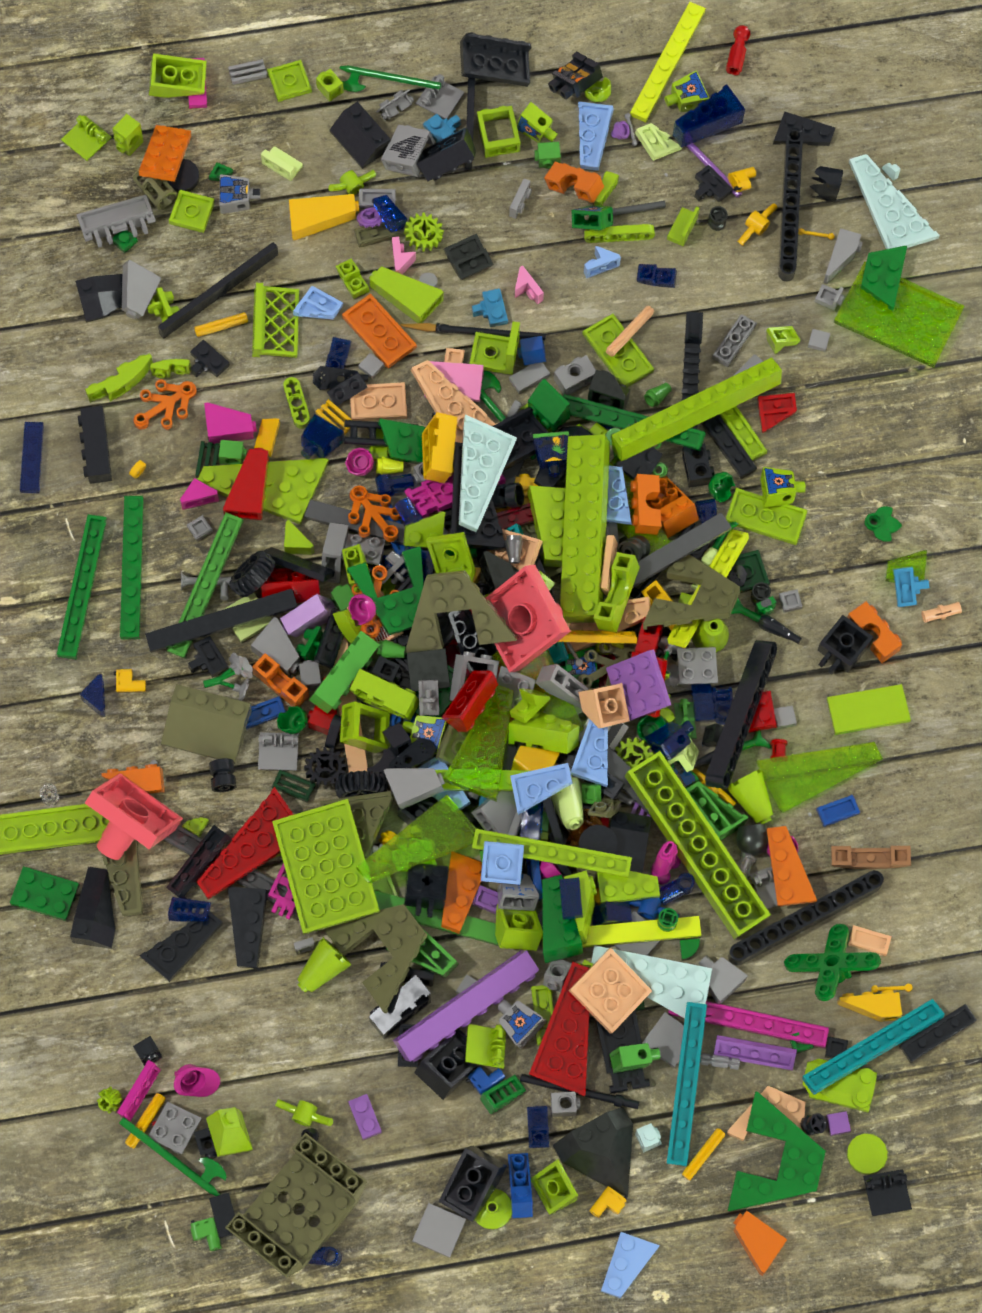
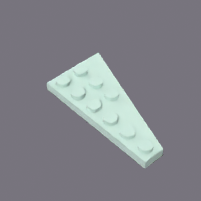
M867 154L849 160L851 169L886 249L907 246L909 248L939 239L940 235L932 230L926 219H923L908 199L899 190H896L890 179L880 172V168Z
M466 414L463 426L459 525L477 532L517 438Z
M594 945L591 963L594 964L609 948ZM613 949L652 990L647 996L651 1000L685 1018L687 1002L706 1004L713 968Z

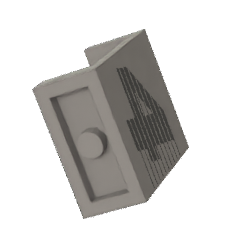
M398 125L381 158L385 169L418 177L420 169L416 162L425 144L434 145L435 143L431 132L427 129H417L409 125Z

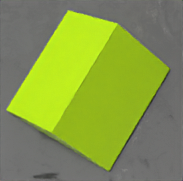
M559 1159L530 1178L549 1215L578 1199V1194Z

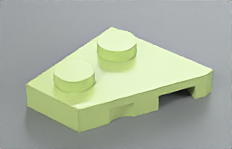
M652 123L635 131L636 136L653 161L683 148L681 142L677 144L669 138V134L659 130Z

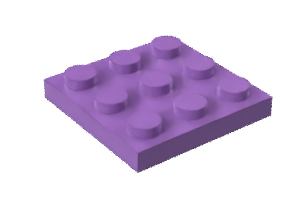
M654 650L646 651L606 668L611 685L623 684L630 721L671 706Z

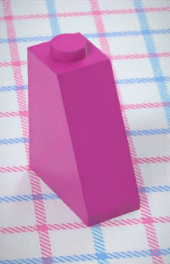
M204 403L209 442L216 444L220 443L221 440L242 441L254 439L253 432H257L256 421H252L251 414L212 403Z

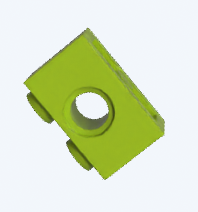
M127 113L112 128L116 148L121 153L131 156L144 142L141 124Z

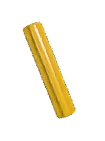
M243 312L194 327L197 337L238 326L247 323L248 317Z
M155 1094L135 1125L144 1133L165 1102L163 1095ZM130 1133L125 1143L134 1149L140 1140Z
M717 1128L685 1168L682 1175L687 1180H691L725 1137V1133L721 1129Z

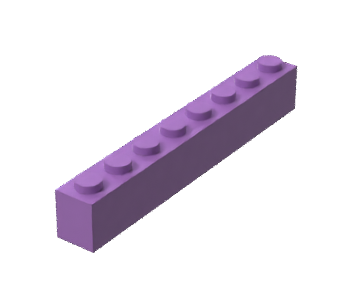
M520 950L393 1040L394 1044L406 1061L416 1062L423 1057V1052L428 1049L429 1051L439 1046L440 1040L452 1037L456 1033L455 1030L457 1028L469 1025L474 1016H481L487 1012V1007L491 1004L496 1005L504 999L503 996L505 994L517 991L522 982H529L536 977L535 973L539 971L538 967L527 950Z

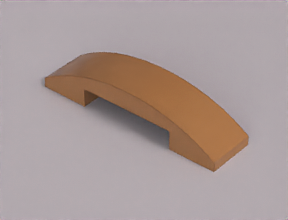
M831 846L832 866L851 869H889L911 866V846H891L890 848Z

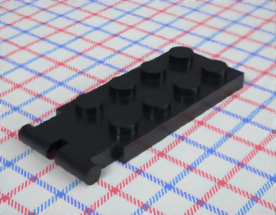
M636 1010L611 1034L596 1020L606 1074H610L612 1085L609 1086L610 1094L628 1091L627 1083L630 1082L632 1090L650 1087L649 1079L644 1077L643 1068L613 1073L610 1053L618 1047L642 1044Z

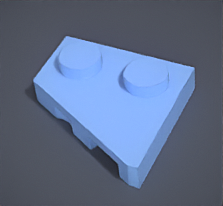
M311 286L293 310V315L333 320L342 309L343 302Z

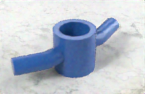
M660 898L621 902L639 907L637 913L649 920H655L657 914L665 909L661 907L662 900Z

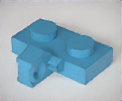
M436 114L425 121L423 127L430 131L434 140L438 142L454 134L456 128L461 125V119L455 115L449 120L447 118L442 120Z
M494 289L482 292L483 301L472 306L473 317L483 315L484 318H488L490 327L508 324L501 290Z
M913 567L893 569L897 607L917 605L916 594H920V589L930 588L929 580H919L918 576L914 577Z

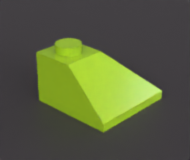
M236 1107L220 1109L206 1118L217 1157L253 1150L242 1112Z

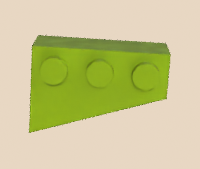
M359 669L350 687V690L360 701L408 721H411L419 705L416 692L407 688L404 690L399 685L387 682L362 669Z
M539 710L526 724L516 719L509 723L508 744H515V741L526 743L527 747L532 748L533 744L544 746V750L568 754L579 746V725Z

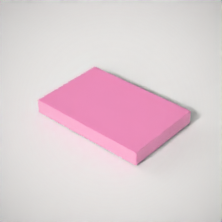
M430 361L444 374V377L450 383H454L462 394L467 395L473 402H480L484 365Z

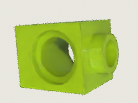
M331 69L321 72L316 77L317 88L329 102L344 93L343 82Z

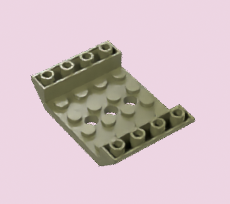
M307 1133L292 1148L295 1152L292 1158L243 1215L238 1212L225 1227L286 1278L300 1271L309 1263L358 1204L367 1184L363 1177ZM282 1194H289L290 1198L287 1202L281 1203L279 1201ZM297 1206H304L305 1211L301 1215L294 1213ZM319 1218L320 1224L317 1227H311V1219Z

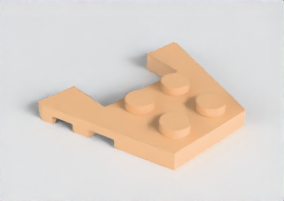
M767 1086L761 1095L801 1129V1120L805 1116V1102ZM752 1104L729 1128L728 1135L744 1141Z

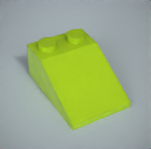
M153 54L150 66L148 96L171 98L204 94L207 61Z
M587 870L564 877L582 944L587 943L595 906L594 895H597L593 877H588Z

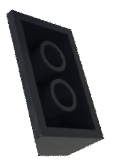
M358 101L345 109L330 128V133L362 169L381 157L390 142L389 136Z
M465 127L422 150L417 165L427 182L432 179L434 181L438 180L444 173H451L463 163L466 165L474 160L476 150L468 128Z

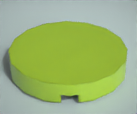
M864 1133L856 1136L847 1148V1160L851 1167L860 1174H874L880 1171L887 1161L888 1151L885 1143L873 1134Z

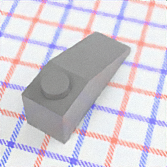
M840 228L823 283L827 284L854 259L856 252L860 253L863 242H860L861 234Z
M558 664L543 666L535 682L549 694L578 708H581L578 692L589 690Z

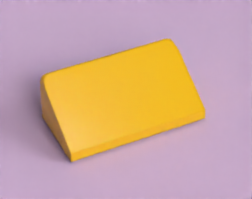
M271 418L262 419L254 448L268 450L269 457L273 453L280 427V419Z

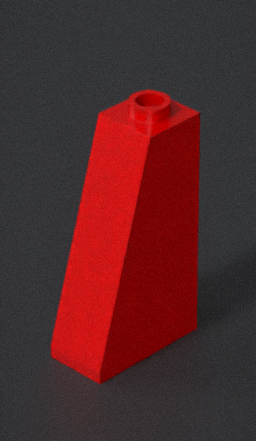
M263 448L249 449L223 506L224 515L226 512L242 519L262 520L269 463L268 450Z

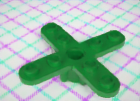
M836 924L829 931L824 953L792 954L785 959L784 966L789 972H819L815 995L820 1001H828L835 996L838 984L852 977L850 971L874 970L880 966L881 958L879 954L874 952L845 953L849 929L844 924Z

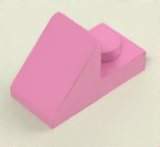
M392 237L395 272L403 275L415 262L416 252L404 253V244H400L399 237Z
M522 265L519 268L516 282L515 298L526 292L531 300L539 304L543 301L544 292Z

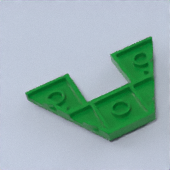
M755 1091L746 1131L785 1141L776 1181L736 1171L728 1212L816 1192L826 1151L759 1092Z

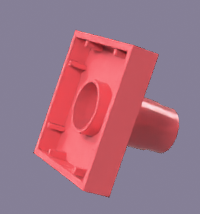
M536 565L524 566L486 597V600H489L497 609L499 616L505 619V623L511 631L518 635L517 641L494 643L509 673L520 671L571 632L563 618L562 608L554 601Z
M120 773L94 789L85 802L86 805L109 820L102 833V837L97 843V848L102 854L114 860H119L134 840L151 849L173 833L183 819Z

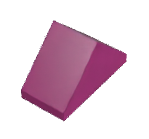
M194 478L180 498L182 510L219 502L217 490Z

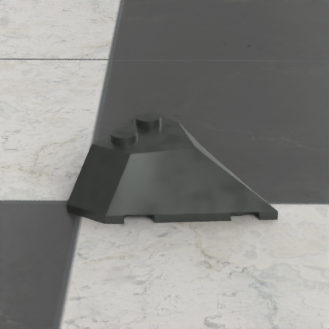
M624 1107L602 1114L571 1131L553 1144V1148L562 1164L628 1197L633 1123Z

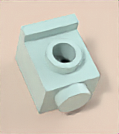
M652 1123L636 1129L635 1135L643 1153L662 1145L659 1130L657 1127L652 1126Z

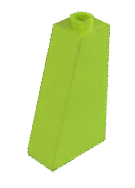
M382 266L377 271H373L369 277L370 288L416 323H423L444 300V292L441 289Z

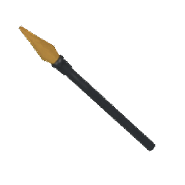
M440 323L400 324L402 327L436 332L437 334L441 332L475 335L476 332L510 337L511 330L451 326ZM520 331L519 339L542 336L543 341H545L546 333Z

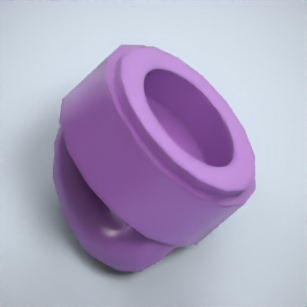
M625 121L616 122L611 132L612 138L619 140L628 138L630 133L629 125Z

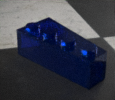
M726 84L722 87L721 91L713 93L707 101H702L698 104L697 108L691 109L674 122L672 136L681 148L743 123L745 108Z

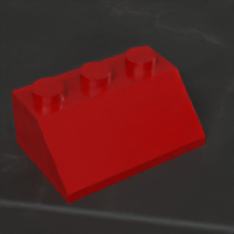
M274 568L271 576L261 586L262 597L292 589L296 603L305 602L316 594L320 595L319 580L287 568Z
M491 670L472 671L442 719L458 732H468L475 725L474 721L477 716L484 711L485 704L495 694L498 683L494 673Z

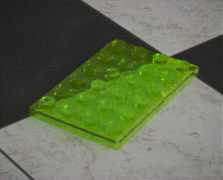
M864 261L834 319V323L934 368L965 306L904 278H900L896 302L892 311L888 309V305L881 300L877 301L870 293L861 289L866 261Z

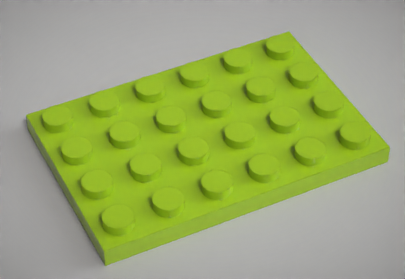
M348 799L272 821L304 935L380 912Z

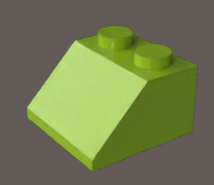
M497 904L495 936L499 948L537 951L543 930L536 910L498 909Z

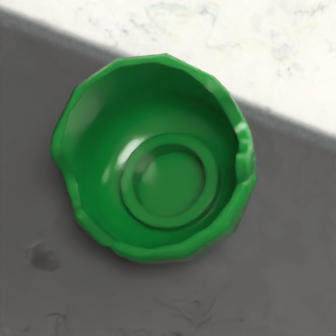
M721 472L711 478L708 484V491L716 501L720 503L725 502L732 496L730 489L732 486H735L733 476L727 472Z
M289 706L287 712L279 713L277 718L278 728L290 735L300 733L307 725L308 717L306 711L299 706Z
M645 715L638 722L637 734L641 740H646V743H657L665 736L667 723L661 715L660 717Z

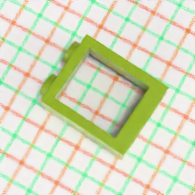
M500 106L495 109L477 111V124L485 158L520 152L521 142L512 106ZM509 118L513 138L488 142L484 122Z
M356 701L342 705L340 742L372 753H379L388 749L383 731L389 727L390 713ZM360 714L375 719L374 740L359 736Z

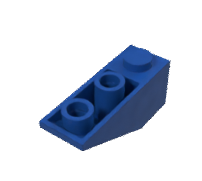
M528 1153L508 1154L512 1218L533 1217Z

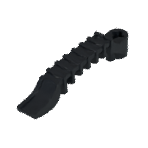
M686 311L681 401L699 393L698 373H700L699 363L701 359H699V353H701L700 344L702 343L703 312ZM696 425V426H694V427H692V428L698 430V425Z

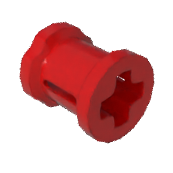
M773 739L770 741L772 746L770 761L775 763L787 761V756H785L787 740Z

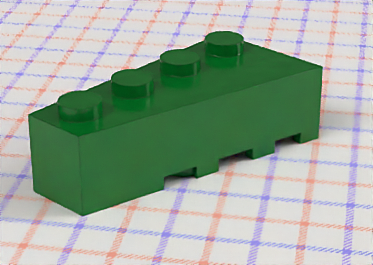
M562 875L542 879L544 962L549 963L583 954L582 941Z

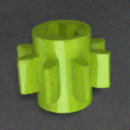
M110 1086L98 1093L100 1098L97 1099L101 1110L107 1111L110 1114L121 1107L119 1103L123 1099L118 1090L112 1089Z

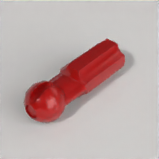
M745 25L736 27L733 32L735 43L730 48L726 71L734 76L740 75V72H742L747 50L744 46L751 35L750 30Z

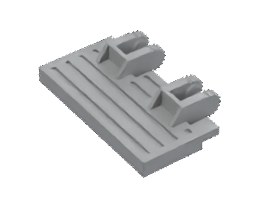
M146 195L76 214L85 242L93 240L92 234H94L98 248L102 247V237H106L109 245L113 244L109 229H112L114 234L128 230L127 224H129L133 237H138L137 227H141L144 234H148L144 219H147L148 224L156 222Z

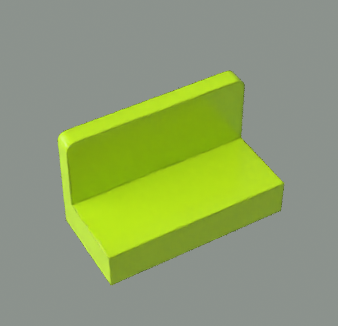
M696 206L692 212L682 207L667 236V240L684 246L698 219L700 208Z

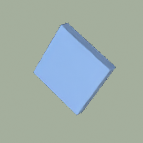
M484 841L481 881L520 885L524 845Z

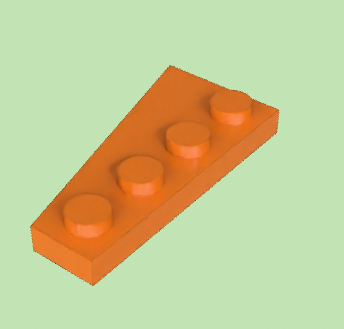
M787 827L767 828L777 906L817 902Z
M451 851L446 901L441 927L460 934L482 882V862Z

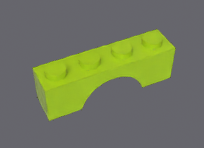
M619 552L616 554L611 568L612 580L608 596L603 602H599L594 615V621L599 630L617 633L640 568L635 555Z

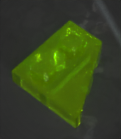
M927 550L888 561L885 581L895 583L893 569L913 567L914 577L918 576L919 580H924Z

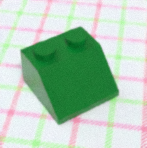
M543 379L528 399V407L533 409V415L541 420V424L554 433L570 419V403Z

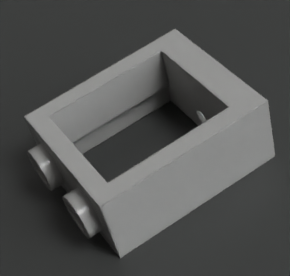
M464 652L463 655L456 654L449 700H454L464 684L468 661L488 664L487 670H491L495 678L497 677L499 661L492 660L493 656L481 654V658H477L475 653ZM493 697L487 701L485 706L492 707Z

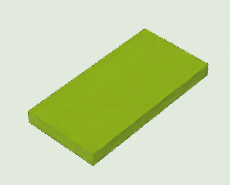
M612 313L585 329L582 334L611 374L615 376L617 382L628 388L653 373L654 368L632 338L615 356L610 357L606 353L607 347L624 330L622 324Z
M736 488L726 520L728 522H737L738 526L736 527L797 545L808 510L790 504L764 507L763 496Z
M902 684L836 695L826 699L835 735L911 721Z

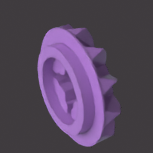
M367 208L358 213L357 222L365 228L379 227L381 223L385 222L386 214L380 208Z

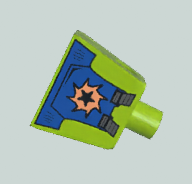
M694 71L673 82L671 94L664 96V100L667 106L676 104L680 112H688L708 108L710 97L698 72Z
M530 102L520 115L517 123L518 131L537 143H540L544 137L553 142L558 135L557 132L550 128L553 122L552 118Z
M763 467L760 483L764 507L791 504L794 502L796 493H805V482L795 481L792 471Z
M417 715L414 723L404 721L402 727L406 733L411 734L412 743L419 737L431 740L437 749L435 752L437 754L448 723L441 717Z

